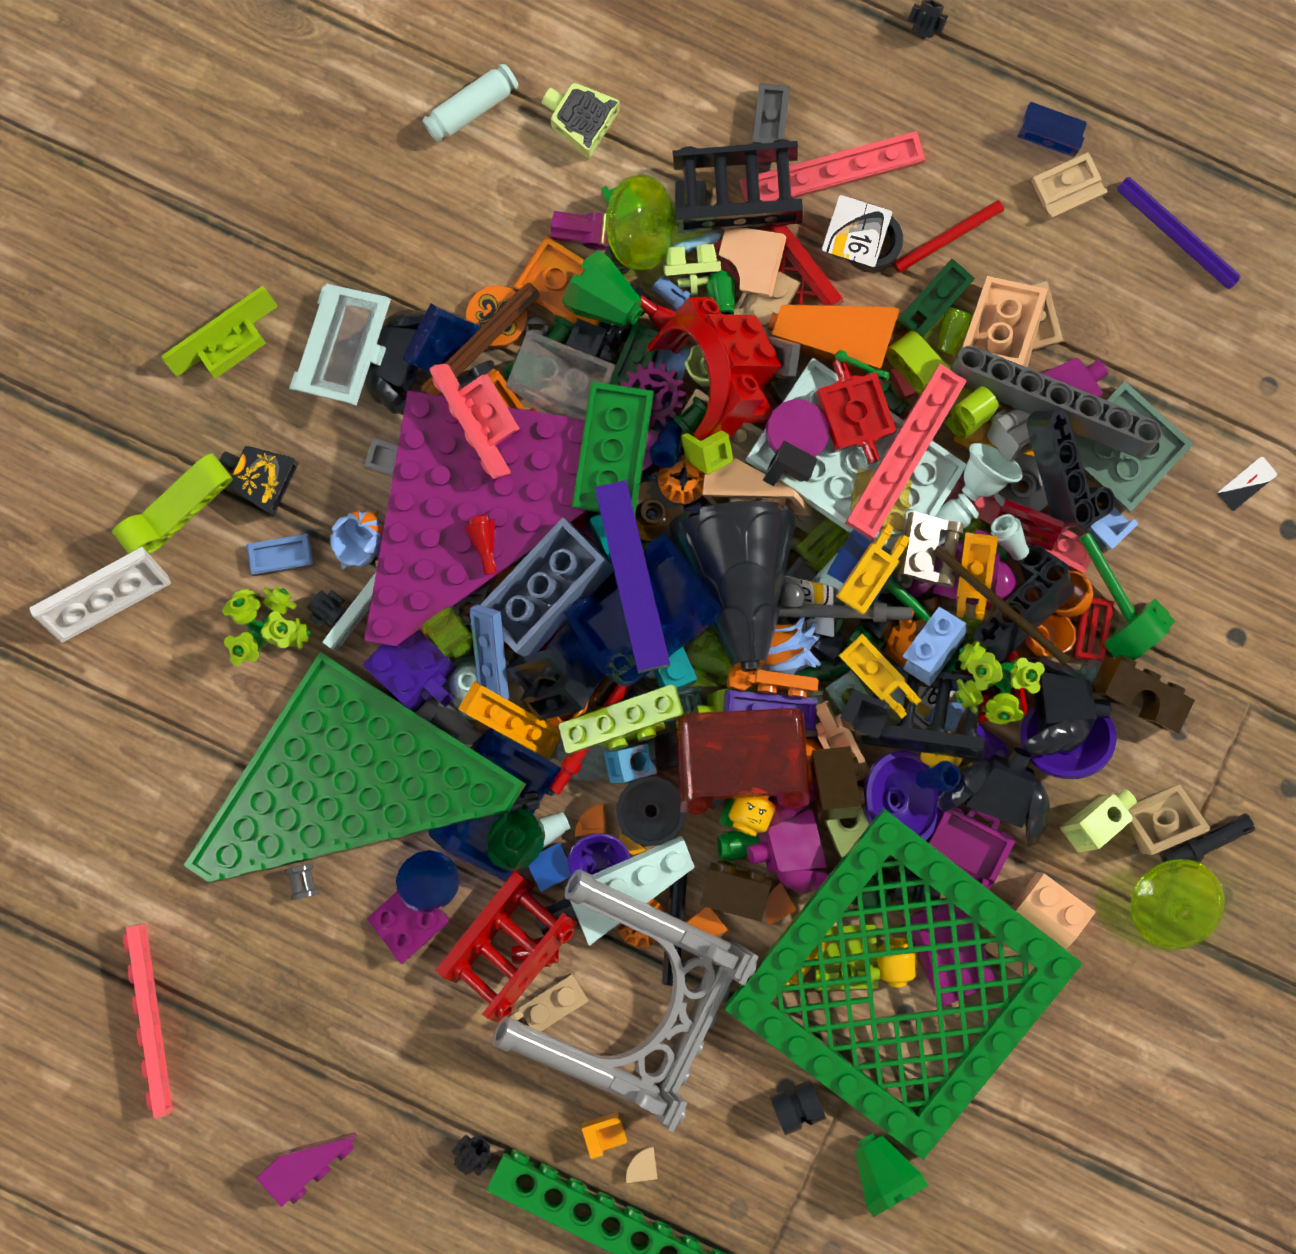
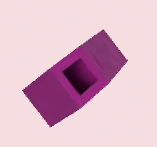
M354 1132L285 1150L256 1179L281 1207L288 1201L294 1204L307 1192L304 1186L312 1179L319 1182L331 1170L328 1166L330 1162L336 1157L340 1161L343 1160L355 1148L351 1143L356 1139L357 1135Z

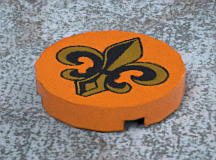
M501 285L487 286L472 297L466 311L467 326L472 335L516 293L514 290ZM527 309L490 346L507 347L518 341L525 332L524 329L528 320Z

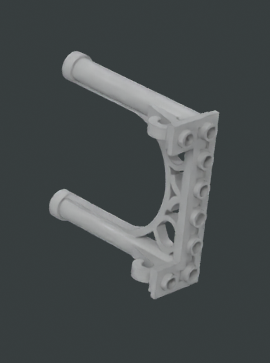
M578 869L568 881L565 890L566 899L652 937L666 951L673 973V989L667 1011L658 1027L644 1042L618 1055L601 1056L589 1053L508 1016L503 1017L497 1025L492 1044L494 1047L505 1052L512 1050L650 1111L667 1130L674 1132L677 1124H680L685 1117L687 1102L678 1094V1091L689 1077V1068L694 1058L702 1051L703 1039L708 1029L716 1022L718 1008L722 1000L729 995L732 980L734 979L745 986L747 980L755 973L756 961L759 956L732 939L730 942L724 941L594 880L591 874ZM673 945L696 956L681 962L678 952ZM696 966H703L705 975L700 986L694 990H688L684 975ZM684 995L689 999H697L689 1017L686 1013L687 1002L683 1000ZM681 1032L673 1049L662 1041L665 1037L670 1040L673 1035ZM654 1050H663L665 1057L661 1067L654 1073H646L645 1056ZM635 1062L638 1076L617 1067Z

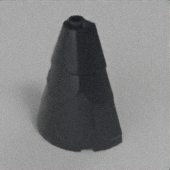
M769 501L721 503L701 507L698 515L692 517L690 512H685L669 523L671 539L691 577L690 582L709 616L707 621L731 667L741 668L742 672L761 670V666H764L767 662L780 612L778 603L787 573L786 565L796 527L794 510L787 505L783 506V510L778 509L777 502Z

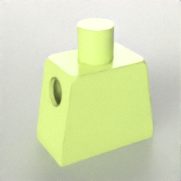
M1123 789L1117 795L1109 794L1098 797L1059 828L1078 853L1100 849L1132 821V815L1128 810L1137 803L1136 798L1127 789Z

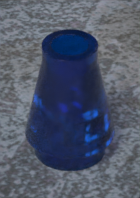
M667 422L650 448L651 460L658 467L671 468L681 458V434L683 429L676 422Z
M941 761L925 770H920L916 775V783L920 788L941 792L953 791L961 780L959 768L949 761Z

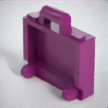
M957 807L942 812L939 824L927 842L990 890L1015 843L1012 840L1014 837L1003 831L998 833L1000 819L970 808L965 815L962 814L963 810ZM977 814L992 822L990 828L974 820V815Z

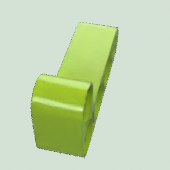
M915 331L906 333L889 346L886 351L888 361L917 391L919 396L939 364L950 369ZM980 386L974 392L963 387L943 422L957 437L965 440L991 419L998 409V401L986 387Z
M213 453L208 454L197 461L142 514L130 516L120 522L112 530V534L128 554L141 547L148 554H151L171 539L225 489L233 478Z

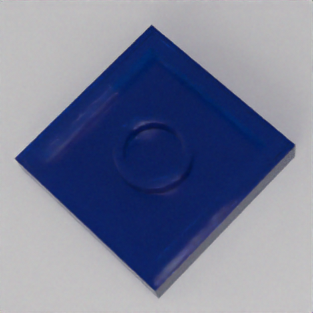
M431 303L401 359L430 372L429 368L432 366L444 364L476 333L479 325Z

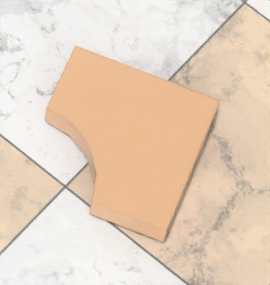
M749 228L725 229L719 256L731 261L737 267L740 276V291L772 297L786 236L781 233Z

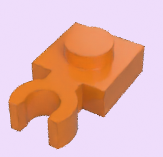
M920 619L914 622L912 620H899V625L892 628L884 652L901 667H904L907 659L903 658L904 653L915 640L917 634L924 628L925 620Z

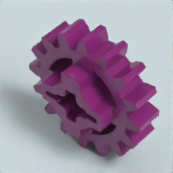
M649 361L648 369H643L641 364H637L638 373L634 374L628 371L629 382L621 381L620 386L635 388L640 382L639 389L654 391L657 400L652 402L651 412L654 415H650L649 426L650 429L655 431L656 424L661 423L665 429L667 428L666 420L670 418L675 421L673 419L676 416L675 411H683L684 405L679 400L686 399V392L678 391L684 386L683 380L674 381L677 377V372L673 369L666 373L667 367L665 363H662L659 369H655L653 361ZM650 377H658L665 381L659 383L651 380ZM672 398L671 404L664 410L666 400Z

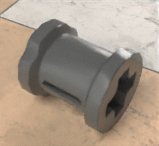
M313 863L285 869V873L290 877L293 890L291 900L319 894V889H316L314 886L311 869L314 868ZM300 874H302L304 889H302Z

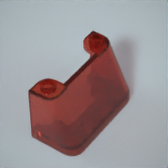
M780 708L690 713L682 715L676 720L675 747L680 812H688L695 815L702 814L712 806L713 799L777 796L778 803L784 805L787 809H798L809 805L805 721L801 710Z

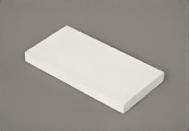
M141 547L30 607L32 616L58 641L63 643L171 584V581L166 572Z

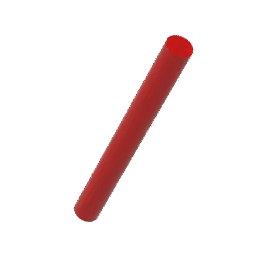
M999 200L995 201L895 261L893 265L898 273L903 272L1003 212L1004 207Z

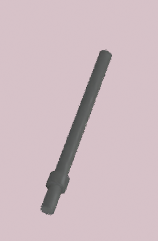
M874 603V606H869L865 614L862 615L847 605L804 604L798 607H787L778 604L779 616L874 619L873 622L885 623L886 619L912 620L913 608L887 607V603Z

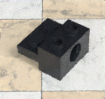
M555 648L510 660L506 667V671L525 690L520 700L539 721L584 710L599 682L580 660L568 663Z

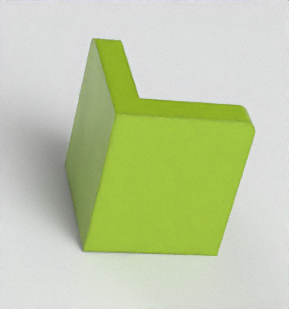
M722 430L702 441H699L689 433L681 436L686 461L707 475L734 461L729 435Z

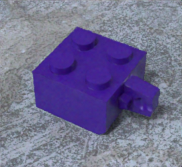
M419 631L407 638L399 646L381 644L363 663V666L378 681L414 712L432 696L444 707L454 699L442 685L457 666Z

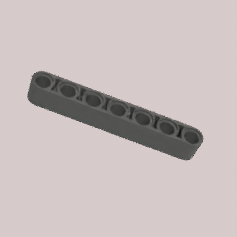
M970 345L961 348L950 367L951 371L967 380L964 387L975 391L980 386L986 387L993 393L997 401L1029 414L1035 411L1063 410L1070 418L1073 432L1133 457L1142 458L1147 456L1162 437L1161 426L1151 418L976 346Z

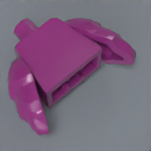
M977 530L975 532V534L993 536L992 534L982 530ZM958 540L955 559L960 564L964 545L962 540ZM996 552L990 590L1005 602L1017 591V584L1011 569L1006 563L1000 562L999 553ZM937 556L933 572L940 573L942 560ZM953 570L952 575L955 576L954 587H943L913 579L912 585L906 588V590L916 599L933 585L934 593L958 600L959 575ZM966 597V603L976 606L978 599ZM986 600L985 609L990 610L992 603Z
M812 782L804 785H795L786 794L777 796L772 801L775 805V812L767 831L758 833L760 843L747 847V856L752 865L766 862L769 873L777 872L779 880L784 885L800 893L816 892L830 875L829 873L808 870L827 867L812 808L803 809L815 798Z

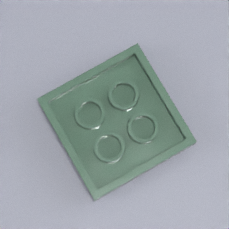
M1124 381L1108 397L1107 401L1151 418L1161 426L1162 437L1150 453L1145 457L1137 458L1075 433L1074 436L1084 473L1099 487L1110 488L1114 493L1115 501L1130 513L1194 443Z

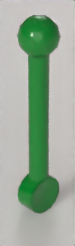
M839 350L835 354L838 362L846 361L871 374L877 373L878 379L885 381L889 379L890 373L878 370L848 356L845 350Z

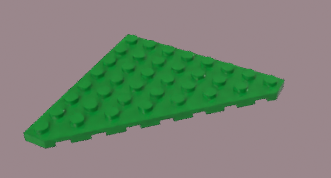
M319 652L184 866L207 882L215 883L510 811L526 783L330 657Z

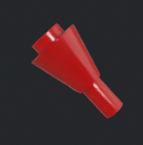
M639 295L642 301L640 307L643 309V312L649 315L650 320L660 331L676 312L660 305H655L643 295Z
M488 514L470 517V523L464 525L478 555L481 557L484 575L496 573L497 570L493 556L495 519H489Z

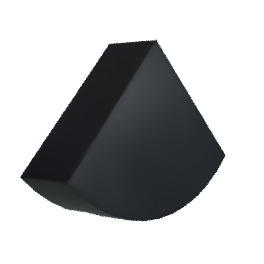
M839 630L837 634L834 633L833 637L823 635L813 644L814 653L834 666H837L842 660L839 655L844 650V641Z

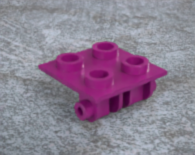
M412 877L367 918L368 922L400 964L410 959L417 950L449 923L448 919H450L442 909L440 910L415 877Z

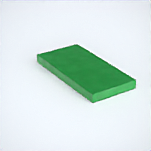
M591 381L572 501L573 509L600 513L595 487L626 480L634 515L636 514L654 391Z

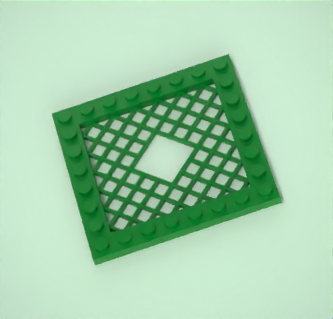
M883 807L757 964L755 973L747 980L745 986L741 984L724 1008L728 1013L924 1160L1083 963ZM889 855H892L896 859L885 861ZM899 865L900 881L883 884L882 867ZM904 866L921 879L906 881ZM877 871L878 884L865 886ZM924 885L925 901L908 903L907 887ZM929 885L946 898L931 900ZM901 887L903 903L886 905L884 889ZM879 890L880 906L863 908L862 892ZM857 896L858 909L845 911ZM948 904L950 920L933 922L931 906ZM954 904L970 917L955 919ZM926 907L927 923L910 924L909 909ZM904 910L905 925L888 927L887 911ZM881 912L883 928L866 930L864 914ZM859 915L860 931L843 933L842 917ZM837 921L838 934L826 935ZM973 923L974 939L958 941L956 925ZM978 923L995 936L980 938ZM951 926L952 941L935 944L934 928ZM928 929L930 944L913 946L911 931ZM906 931L907 947L890 949L889 933ZM884 934L885 950L868 952L866 936ZM861 937L863 953L846 955L844 939ZM839 940L841 956L823 958L822 942ZM997 942L999 958L982 960L981 944ZM1003 942L1019 955L1004 957ZM975 945L977 960L960 962L958 947ZM817 946L818 959L806 960ZM953 948L954 963L937 965L936 950ZM931 950L937 1010L875 1018L869 958ZM864 959L865 975L848 977L847 961ZM1022 961L1023 976L1007 978L1005 963ZM841 962L843 978L826 980L824 964ZM1028 962L1035 966L1030 974L1028 972ZM1000 964L1001 979L984 981L983 966ZM819 965L821 980L803 983L802 967ZM977 967L979 982L962 984L961 969ZM955 969L957 985L940 987L938 972ZM797 971L798 983L786 985ZM866 981L868 997L851 999L849 983ZM1021 983L1009 998L1007 985ZM844 984L845 999L828 1002L827 986ZM1002 986L1003 1001L987 1003L985 988ZM822 987L823 1002L806 1004L804 989ZM980 988L981 1004L964 1006L963 990ZM799 990L801 1005L783 1007L782 992ZM957 991L959 1007L942 1009L941 993ZM776 996L778 998L779 1008L775 1006L773 1003H771ZM869 1003L870 1018L853 1020L851 1005ZM846 1006L848 1021L831 1023L829 1008ZM1001 1008L989 1023L987 1009ZM824 1009L826 1024L808 1026L807 1011ZM982 1010L983 1026L967 1028L965 1012ZM802 1011L803 1026L786 1013ZM960 1013L961 1028L944 1030L943 1015ZM938 1016L939 1031L922 1033L921 1018ZM915 1019L917 1034L900 1036L898 1021ZM893 1022L895 1037L878 1039L876 1024ZM871 1025L873 1040L855 1042L854 1027ZM849 1027L850 1043L833 1045L832 1030ZM826 1030L828 1045L811 1032ZM982 1032L969 1048L967 1034ZM962 1035L964 1050L947 1052L945 1037ZM940 1038L941 1053L925 1055L923 1040ZM918 1041L919 1056L902 1058L901 1043ZM896 1043L897 1059L880 1061L879 1045ZM873 1046L875 1062L858 1064L856 1048ZM851 1049L853 1064L836 1051ZM961 1057L949 1072L948 1058ZM942 1059L944 1074L927 1077L925 1061ZM920 1062L922 1077L905 1079L903 1064ZM898 1065L899 1080L882 1082L881 1067ZM876 1068L877 1082L861 1070ZM942 1081L929 1097L928 1083ZM922 1084L924 1099L907 1101L906 1086ZM900 1087L902 1101L888 1092L886 1088ZM922 1106L917 1113L910 1107Z

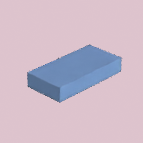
M309 534L246 544L250 571L253 576L314 565Z

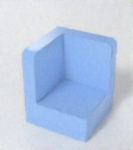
M1114 507L1110 514L1086 527L1084 531L1086 533L1090 532L1095 542L1107 552L1112 550L1139 523L1135 519L1128 521Z

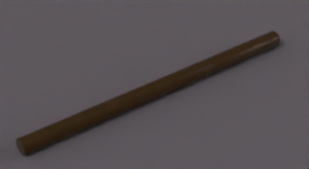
M938 545L933 550V553L1060 663L1065 666L1070 661V657L941 546Z

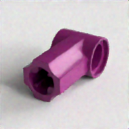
M554 211L550 238L582 243L584 247L594 250H606L607 246L611 243L614 217L597 212L581 215Z

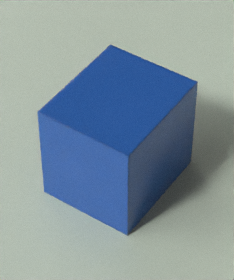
M561 841L541 851L539 856L528 866L540 891L571 877L568 868L569 856Z

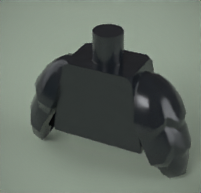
M406 309L396 312L384 320L377 344L385 347L386 350L380 366L370 362L364 384L372 398L377 403L383 404L391 413L404 414L406 399L395 388L404 393L411 391L430 340L425 335L449 329L451 325L448 317L435 314L431 310L414 311ZM355 334L352 337L349 346L350 352L358 353L363 336Z
M1024 657L1028 662L1042 663L1045 669L1039 680L1040 690L1034 694L1039 734L1029 739L1024 744V749L1029 754L1049 756L1059 752L1068 753L1075 750L1087 739L1096 718L1110 717L1111 701L1109 699H1094L1092 683L1089 680L1082 679L1079 673L1068 664L1064 666L1060 662H1054L1044 657Z
M1019 747L1013 749L1009 759L999 755H992L989 760H974L958 768L955 776L944 784L943 791L936 803L939 809L944 812L958 807L966 801L967 807L1020 828L1023 827L1026 819L1028 846L1036 845L1042 832L1047 827V814L1050 812L1049 797L1044 786L1035 779L1034 770L1027 767L1031 754Z

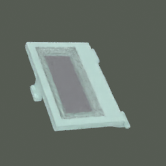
M331 284L323 285L317 302L320 305L298 372H294L289 389L357 405L370 362L380 366L386 350L385 347L378 345L377 341L391 299Z

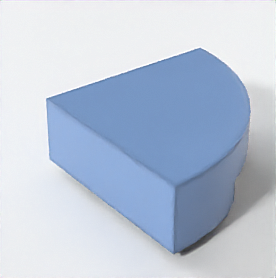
M949 702L945 729L951 733L955 732L965 710L958 702ZM935 707L927 713L924 718L925 721L933 723Z

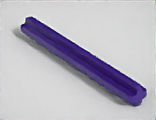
M1131 177L1125 178L1118 186L1117 191L1224 287L1231 289L1240 280L1241 276Z

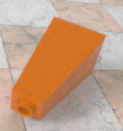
M781 305L779 314L772 313L767 330L772 331V336L801 344V353L829 364L837 361L835 358L837 351L845 350L848 356L880 370L900 309L871 306ZM846 362L850 372L856 373L861 376L870 374L869 372Z

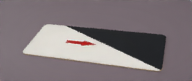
M1260 457L1218 492V495L1231 511H1235L1275 478L1277 473L1264 457Z

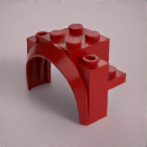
M689 297L671 320L647 345L648 352H652V350H672L673 354H678L692 337L694 338L707 364L710 394L707 411L693 437L702 441L722 430L729 435L730 439L743 423L767 422L772 409L761 389L777 373L782 364L756 315L721 314L713 298Z

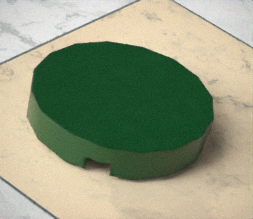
M516 809V812H507L501 815L493 823L487 834L488 850L486 852L488 858L498 868L507 872L519 871L528 867L539 856L544 846L545 830L542 822L533 813L524 809Z

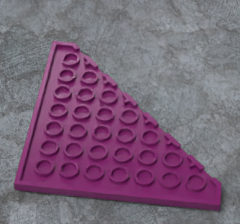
M407 391L364 641L399 646L407 638L444 614L445 611L459 601L461 602L483 584L530 552L562 517L572 523L586 513V510L572 508L585 420L507 407L519 430L497 444L496 447L511 473L505 477L493 479L482 468L481 458L476 449L467 442L465 431L459 420L455 419L450 413L449 403L444 396ZM648 430L642 472L653 465L658 432ZM488 514L489 519H495L493 556L497 572L484 575L481 557L478 555L464 525L470 523V517Z

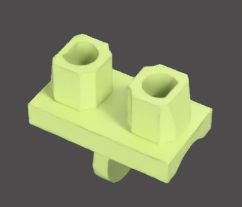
M713 244L696 245L697 262L686 263L684 246L668 247L666 255L667 265H663L665 276L689 274V278L677 279L678 288L690 287L691 296L697 295V286H705L709 279L708 276L697 277L696 273L721 271V261L716 259Z

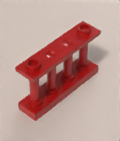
M517 871L513 872L435 970L440 976L451 982L457 983L461 979L464 980L489 1004L482 1015L498 1023L503 1017L509 1016L512 1013L515 1002L558 948L571 939L575 931L574 928L579 923L565 913H562L557 919L530 895L535 884ZM519 905L527 908L549 928V931L538 944L511 921V915ZM499 930L506 932L530 954L518 969L491 945V940ZM481 954L510 979L498 994L471 970V965Z

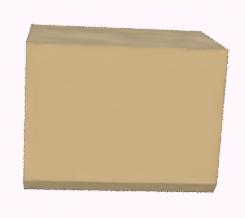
M1180 784L1143 799L1128 810L1133 818L1128 823L1140 852L1143 854H1156L1210 831L1209 825Z

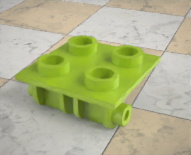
M860 925L843 926V933L860 931ZM865 925L866 930L876 929V925ZM832 926L827 935L838 934L837 926ZM876 935L866 936L868 952L877 951ZM861 937L844 939L846 955L863 953ZM839 940L831 942L823 952V958L841 956ZM869 958L872 988H878L880 970L877 967L876 958ZM864 959L847 961L848 977L865 975ZM841 962L824 964L826 980L843 978ZM814 965L815 981H820L819 965ZM866 981L849 983V988L867 989ZM844 984L827 986V990L844 989ZM815 987V990H822V987Z

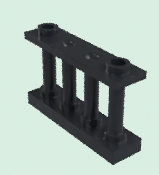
M778 139L773 143L710 148L687 146L680 150H672L674 170H683L685 206L683 208H676L678 233L803 223L802 199H794L791 195L789 161H798L797 141ZM776 162L779 199L776 201L760 200L758 164ZM745 165L748 201L745 203L732 204L729 202L727 166ZM714 167L717 203L711 206L698 205L696 168Z
M890 662L906 679L905 683L917 695L919 686L938 689L932 727L924 730L913 726L916 705L911 703L905 696L903 708L907 715L901 719L900 723L896 726L885 724L883 732L877 740L855 731L856 742L859 744L983 761L985 738L979 737L976 734L981 704L976 706L978 712L975 714L967 707L964 732L953 734L947 733L944 730L950 692L959 690L956 682L958 679H961L963 683L969 680L975 683L973 674L962 675L940 672L933 683L928 686L903 670V667L894 666ZM994 685L982 691L981 694L993 696ZM873 693V697L876 698V699H879V698Z

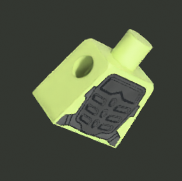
M576 83L570 86L565 96L553 88H549L542 100L544 106L554 111L551 117V127L588 159L591 158L620 111L619 100Z

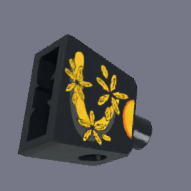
M250 446L244 447L240 457L225 451L219 460L228 473L232 474L233 480L228 486L273 516H275L299 465V462L292 457Z

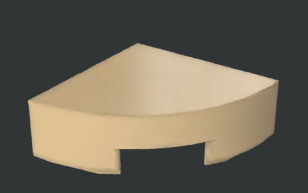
M654 1145L641 1149L632 1158L626 1172V1183L658 1179Z

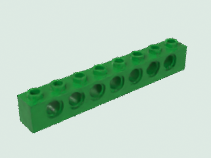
M515 1149L512 1152L504 1151L486 1191L612 1254H660L659 1252L664 1246H673L677 1250V1254H725L714 1248L710 1252L700 1247L701 1242L692 1236L684 1234L682 1238L672 1233V1228L659 1220H655L652 1223L644 1219V1214L631 1206H627L624 1209L614 1204L615 1199L603 1192H598L596 1195L585 1190L587 1186L583 1182L574 1178H569L567 1181L557 1176L558 1171L553 1167L543 1163L539 1167L529 1162L530 1157ZM522 1174H528L534 1179V1185L530 1188H523L518 1184L517 1178ZM555 1188L561 1191L563 1198L559 1202H551L546 1198L545 1193L549 1189ZM578 1203H586L591 1207L592 1211L587 1216H579L575 1213L574 1207ZM608 1217H614L618 1219L620 1226L616 1230L610 1231L604 1228L602 1222ZM635 1232H645L649 1237L648 1241L642 1245L635 1244L631 1240V1236Z

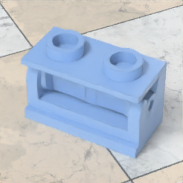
M938 607L904 653L903 658L907 659L903 670L930 686L966 638V623Z

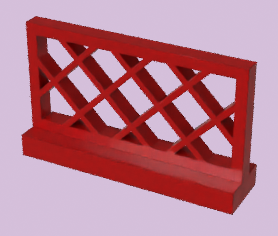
M787 225L763 226L764 231L781 233L786 236L782 266H779V270L783 274H785V271L798 272L801 275V290H797L795 293L800 295L799 305H803L804 295L818 297L824 306H839L844 302L843 297ZM720 239L713 245L716 258L721 261L724 269L732 274L740 288L738 270L736 274L730 266L734 264L719 256L722 239ZM787 259L794 267H786ZM806 283L812 289L813 292L805 291Z

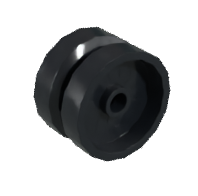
M656 776L641 777L629 783L620 794L616 806L617 821L623 833L633 842L645 846L662 845L672 840L682 829L686 817L685 801L679 789L668 780ZM648 805H654L657 808V814L654 817L645 814V808Z

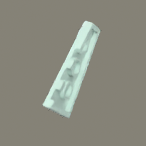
M680 836L592 876L594 880L643 903H647L695 867L685 841ZM570 901L589 946L619 924V922Z

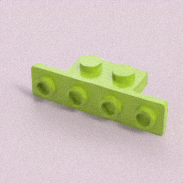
M261 286L163 354L161 358L176 376L181 375L202 360L211 375L216 379L266 344L253 324L277 308V304L265 287Z
M668 685L560 723L559 729L566 753L572 754L595 745L614 751L627 747V742L638 738V741H644L656 737L657 731L665 729L664 722L682 716L683 710L676 686Z

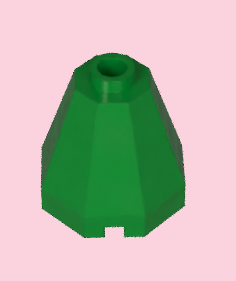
M597 250L586 258L580 266L585 269L579 276L575 273L570 280L562 303L565 304L564 307L567 310L581 317L623 328L629 323L633 325L643 312V309L640 307L642 303L641 298L611 259Z
M874 1133L857 1142L860 1148L854 1152L865 1203L872 1217L877 1216L929 1186L922 1173L883 1136L876 1139Z

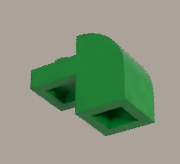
M1155 598L1147 603L1134 618L1119 627L1103 644L1116 659H1118L1119 655L1136 660L1170 632L1169 628L1175 621L1167 609Z

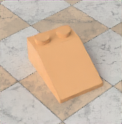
M987 276L963 347L976 346L1028 367L1048 289Z
M733 456L734 461L709 475L705 474L702 495L712 505L738 501L777 502L778 509L781 510L786 505L794 510V515L811 516L812 509L794 489L777 481L774 487L762 481L764 473L738 460L735 456Z
M1036 872L1012 905L1013 909L1065 949L1075 941L1095 914L1093 909L1041 872ZM997 942L985 943L983 945L986 951L999 958ZM1003 942L1004 957L1019 955ZM1022 961L1005 963L1006 966L1018 975L1023 976ZM1028 962L1029 974L1035 967L1030 962Z

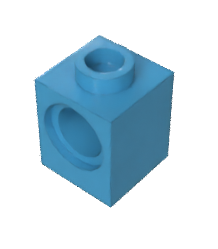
M637 743L619 750L603 752L610 783H624L657 774L656 767L649 758L648 743ZM632 755L635 758L634 768H632L630 765V759Z

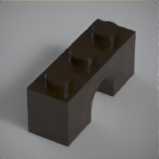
M1119 655L1118 659L1105 657L1092 683L1093 693L1104 699H1109L1113 704L1131 707L1134 698L1141 692L1144 703L1138 717L1162 730L1179 734L1195 701L1184 694L1186 689L1172 682L1167 684L1161 682V675L1145 668L1143 671L1135 667L1137 662L1122 655Z

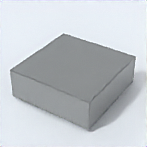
M372 438L364 468L393 477L398 445Z

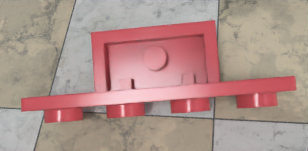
M448 364L434 365L429 368L435 387L443 393L448 401L450 413L462 425L465 431V438L476 449L481 458V465L484 471L491 475L493 479L510 474L511 471L496 445L518 431L519 427L488 374L481 375L462 388Z

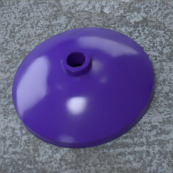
M1033 705L1028 710V714L1024 716L1021 724L1020 742L1022 749H1024V744L1029 739L1039 734L1036 705ZM1110 717L1096 718L1087 739L1075 750L1068 753L1059 752L1051 756L1031 754L1029 761L1042 772L1057 778L1081 779L1091 776L1102 770L1114 754L1117 740L1115 726Z
M907 751L888 753L880 757L872 765L863 787L865 797L864 810L869 823L874 820L884 807L923 839L929 838L937 828L942 815V811L936 805L942 788L933 768L923 763L919 755Z

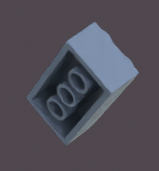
M562 517L481 603V606L501 612L503 640L517 654L527 656L537 653L614 571L613 564L576 526Z

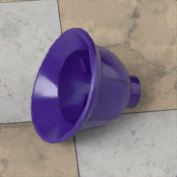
M591 834L579 840L572 847L568 857V868L571 876L578 869L593 875L631 857L626 846L617 838L608 834Z

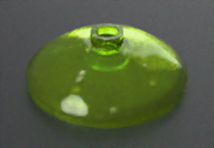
M633 175L624 179L616 187L610 198L606 214V232L614 255L623 265L634 270L651 269L667 255V249L671 247L676 227L675 210L667 190L657 179L648 175Z
M1171 860L1155 866L1140 879L1131 898V917L1137 931L1152 945L1167 950L1186 949L1204 941L1217 928L1223 916L1225 896L1220 881L1207 867L1191 860ZM1189 910L1186 916L1181 917L1183 911Z

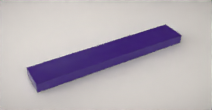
M624 480L595 487L638 673L669 667L670 661L627 482Z

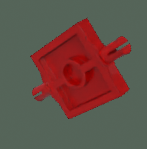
M835 361L832 364L834 365L838 381L833 385L819 388L815 392L821 411L826 416L829 434L835 451L850 447H862L867 464L876 463L881 459L879 458L875 442L897 432L877 373L865 376H851L846 361Z

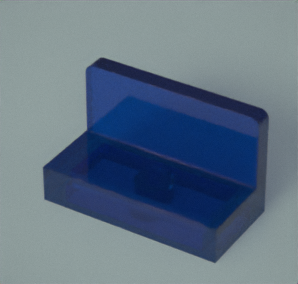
M1030 102L1017 137L1074 158L1085 137L1082 136L1087 123L1078 118Z

